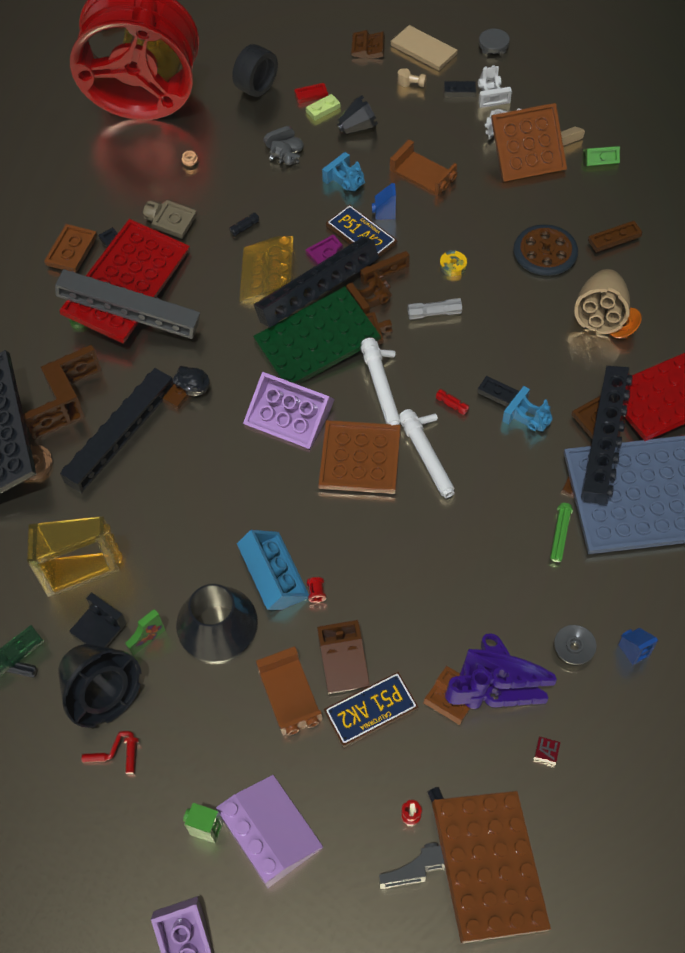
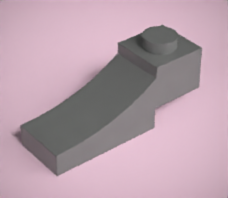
M438 843L424 845L425 848H421L420 855L409 864L395 871L380 874V888L426 881V871L444 869L445 864L441 845H438Z

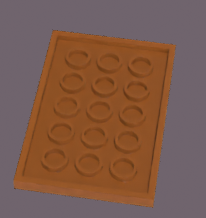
M518 791L434 800L432 806L461 944L549 931L551 927Z

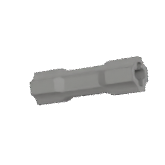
M461 298L446 299L445 301L407 304L409 320L424 318L425 316L462 313Z

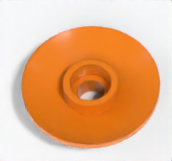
M630 308L629 317L623 327L614 333H610V335L614 338H624L634 333L642 321V315L639 310Z

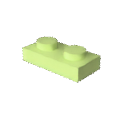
M330 94L307 106L306 112L314 120H317L341 108V105Z

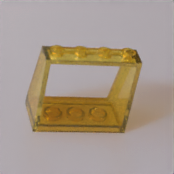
M104 517L29 524L27 562L47 596L59 595L119 571V563L123 561L122 552L119 551L118 543H115L114 534L111 533L110 524H106ZM95 542L98 543L102 552L99 554L56 558Z

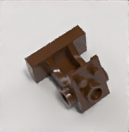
M375 272L374 280L370 281L369 287L363 290L357 289L353 283L346 285V289L365 314L370 313L371 308L388 302L392 296L389 291L391 286L386 280H381L384 278L382 274L378 276ZM372 295L375 296V297L372 298V299H366V298H368V297H370V296H372Z

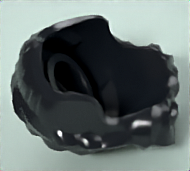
M180 366L173 378L174 384L184 389L186 394L190 396L204 394L210 385L208 375L199 368Z

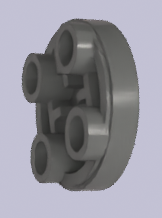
M487 29L480 34L479 46L484 54H504L509 46L510 37L501 29Z

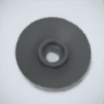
M568 625L560 629L556 634L554 647L556 653L563 661L573 665H580L593 658L596 652V640L588 629L579 625ZM575 645L578 649L573 650L570 646Z

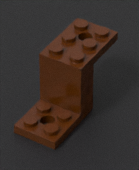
M92 345L83 347L76 352L41 366V370L55 400L23 414L25 423L34 440L85 417L71 384L102 371Z

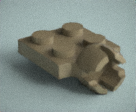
M149 200L147 201L149 205L145 204L143 209V218L152 221V228L183 239L197 216L196 210L166 200L163 204Z

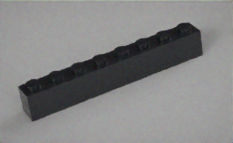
M157 368L148 373L142 383L135 387L133 393L124 399L122 405L111 414L106 423L99 427L97 433L88 439L86 445L75 454L70 463L63 467L60 475L64 483L82 494L163 402L162 398L174 385L173 378Z

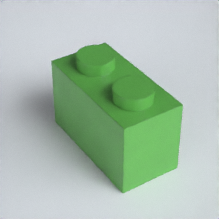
M193 803L191 809L188 808L183 818L184 825L190 835L214 844L216 843L223 825V820L218 811Z

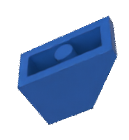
M391 183L375 195V203H372V213H375L376 220L396 219L395 183Z
M641 628L634 631L630 629L621 635L622 638L618 645L631 664L634 665L651 655L658 639Z

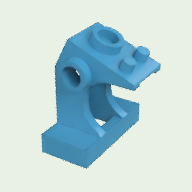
M346 152L322 169L323 182L326 184L334 180L345 190L355 191L365 183L364 174L361 171L359 162L357 161L350 167V155Z
M523 386L505 409L502 421L509 425L515 419L533 431L543 432L553 419L548 401L545 399L540 407L533 405L528 401L530 389ZM529 412L533 414L535 417H529L526 415V413Z

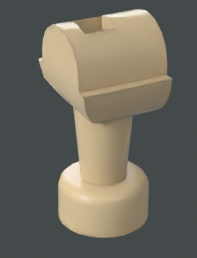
M407 68L398 70L399 85L407 87L411 83H418L419 87H425L427 74L415 76Z

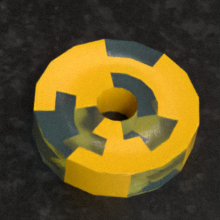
M448 251L440 258V269L446 275L458 276L464 273L467 268V258L461 252Z

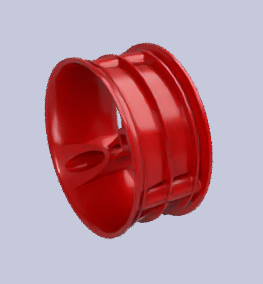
M87 0L80 14L78 39L74 43L70 55L71 73L83 94L100 108L129 119H158L168 116L181 108L189 98L192 90V68L199 50L198 29L192 16L177 0ZM110 28H126L133 35L130 43L116 46L111 51L110 56L98 58L94 54L88 41L94 34ZM138 38L144 40L142 46L136 44ZM162 40L178 56L182 69L172 76L162 78L157 72V59L147 48L148 41Z

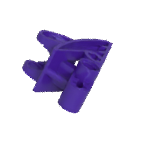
M488 633L481 640L482 650H468L460 676L450 679L445 693V698L449 703L454 705L465 704L471 709L481 707L483 701L491 707L546 704L548 695L538 687L539 685L554 686L557 679L555 674L527 660L511 656L501 639L495 634ZM486 640H494L496 646H489ZM491 694H495V697L498 696V699H493L494 696L490 697Z

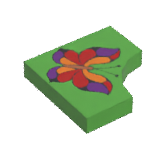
M155 609L138 621L135 633L125 642L133 656L165 631L160 615Z

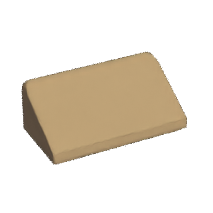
M575 126L562 131L563 146L583 139L585 130Z

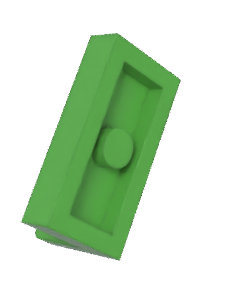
M620 146L583 149V152H586V166L620 163Z

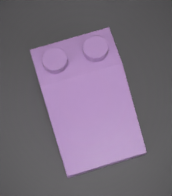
M198 896L153 911L151 922L161 953H213Z

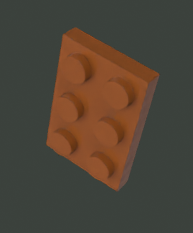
M66 224L44 260L45 265L77 273L98 236L97 232Z

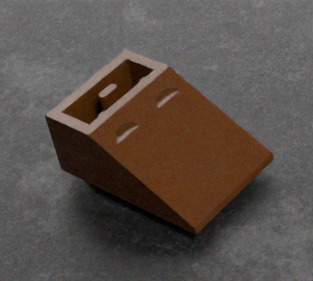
M358 620L318 626V639L328 694L370 686Z

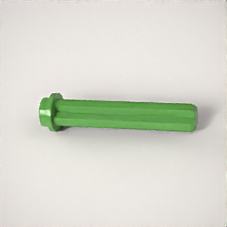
M561 503L557 507L559 513L550 559L553 562L562 561L570 514L573 513L572 505L569 503Z

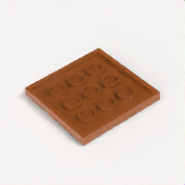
M556 103L491 116L502 182L567 169Z
M326 420L319 489L395 494L401 425Z

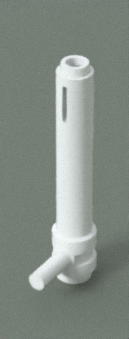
M374 338L364 339L361 342V351L364 354V361L369 367L386 424L400 425V417L382 363L383 357L394 358L396 353L394 350H381Z
M411 409L404 410L400 413L399 417L400 424L404 427L406 435L411 438L441 496H444V498L453 496L455 488L423 431V424L437 421V415L434 413L418 418L416 412H413Z

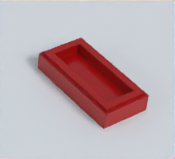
M324 83L294 89L298 104L328 96Z

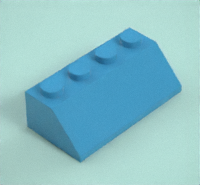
M250 530L237 543L267 610H283L308 599L309 593L279 532Z

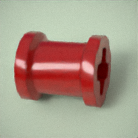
M321 577L309 578L306 582L310 591L308 596L309 602L320 603L325 601L326 594L323 591L324 579Z
M408 800L402 806V820L407 825H416L421 819L422 807L417 801ZM410 809H414L413 817L409 816Z

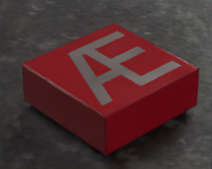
M539 736L534 759L556 765L561 742Z

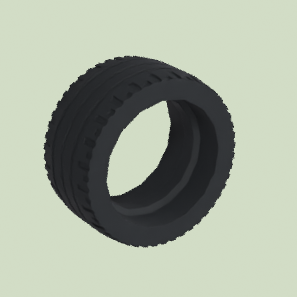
M256 44L246 46L239 53L233 67L232 79L234 85L251 96L259 97L264 95L272 86L278 71L276 55Z

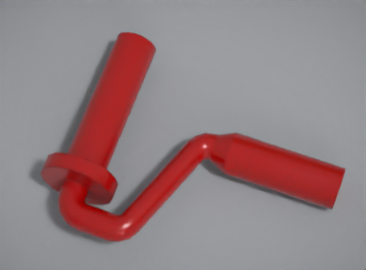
M120 731L116 736L110 754H82V762H105L112 759L121 737L129 736V738H124V743H127L125 773L134 774L135 743H139V738H134V734L131 731Z

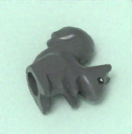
M298 137L273 141L269 160L272 161L277 157L280 164L285 161L286 165L299 163L298 158H300V155L295 153L303 149V141Z

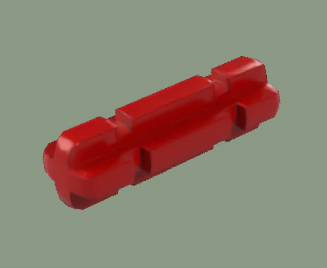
M443 389L436 393V399L441 402L444 401L446 405L454 410L458 409L459 413L465 415L468 412L469 405L464 402L461 403V400L451 394L447 395V392Z

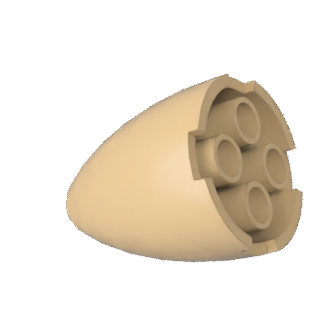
M603 269L592 275L582 287L577 297L574 313L578 323L583 328L597 331L596 334H610L620 330L627 321L630 314V295L624 279L616 271Z

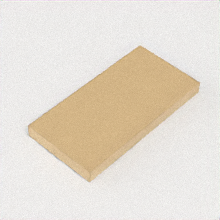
M410 25L391 41V46L438 71L452 60L458 51Z

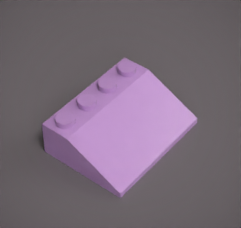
M262 372L243 424L311 449L328 418L335 399Z
M274 775L234 794L216 807L223 822L267 889L323 848Z

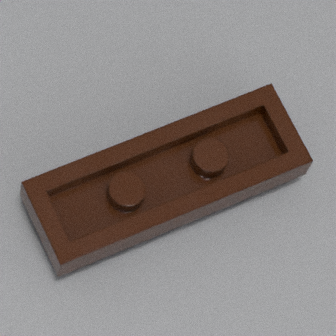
M631 221L590 235L588 241L595 252H599L639 238L643 232L635 221Z
M404 251L388 259L381 260L374 265L365 267L361 270L362 284L365 286L374 280L375 272L378 276L382 274L383 277H386L409 267L410 255L407 251Z

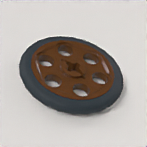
M542 224L529 227L522 231L514 242L513 251L518 263L524 269L537 275L552 276L561 274L570 269L578 257V246L573 236L566 230L554 225ZM541 235H547L549 238L543 239ZM532 241V242H534L535 244H534V245H528L526 242ZM562 241L564 245H557L556 242ZM533 254L536 257L531 259L528 258L527 255ZM562 254L565 256V258L560 259L557 257V255ZM549 261L551 265H544L542 262Z

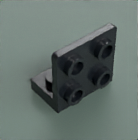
M91 592L86 598L90 605L89 609L69 632L84 644L107 647L127 623L121 612Z

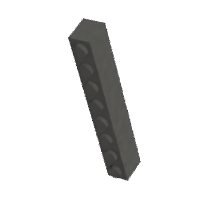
M63 269L55 284L57 297L193 339L199 324L200 312L118 287L108 282L99 281L92 277L80 275L73 271Z

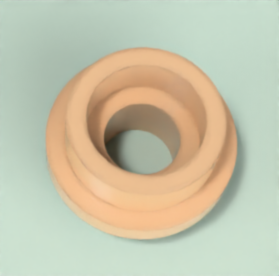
M186 151L183 153L182 163L184 165L192 166L197 163L198 157L195 152Z

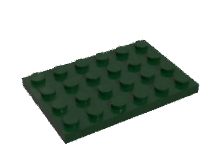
M343 287L278 322L275 326L259 332L253 338L278 377L299 385L361 351V342L364 339L374 338L375 341L381 339V335L346 287Z

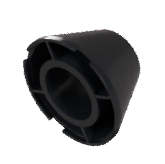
M207 584L198 588L181 607L176 622L177 635L182 647L193 655L194 658L209 663L226 662L241 655L242 651L253 642L258 627L257 613L250 599L234 588L218 584ZM223 606L231 610L227 618L219 623L204 624L198 621L200 615L208 608Z
M90 644L78 645L69 650L62 658L58 668L63 709L67 717L74 724L85 728L96 727V724L102 722L109 723L118 718L132 704L140 689L139 677L142 672L138 661L128 652Z

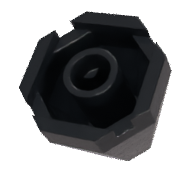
M362 95L355 98L337 119L339 122L337 127L341 133L344 131L345 134L372 128L378 124L377 121H373L376 119L375 114L368 102L362 101L364 98Z

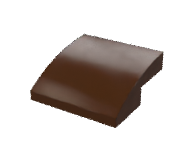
M367 30L353 33L351 55L358 58L384 57V32L369 34Z

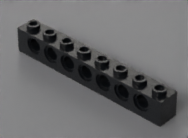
M365 236L361 237L253 304L259 321L269 328L275 326L282 319L291 316L296 310L305 307L307 303L318 299L326 291L332 290L334 286L346 281L353 274L359 273L364 267L373 264L374 261L379 259L374 240Z
M606 365L583 489L584 502L608 504L609 497H613L614 486L611 483L612 480H616L617 469H614V466L619 463L617 448H621L622 445L620 432H624L625 421L622 420L623 416H627L628 408L625 402L630 399L628 386H632L633 375H629V367Z

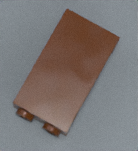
M408 140L390 158V171L437 196L446 190L448 184L454 181L458 174L456 163L447 169L414 152V142Z
M295 646L256 660L259 674L282 735H294L299 732V729L304 727L312 728L317 726L320 721H323L322 713L317 707Z

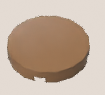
M30 445L36 475L28 480L40 479L51 470L53 458L49 450L44 446Z

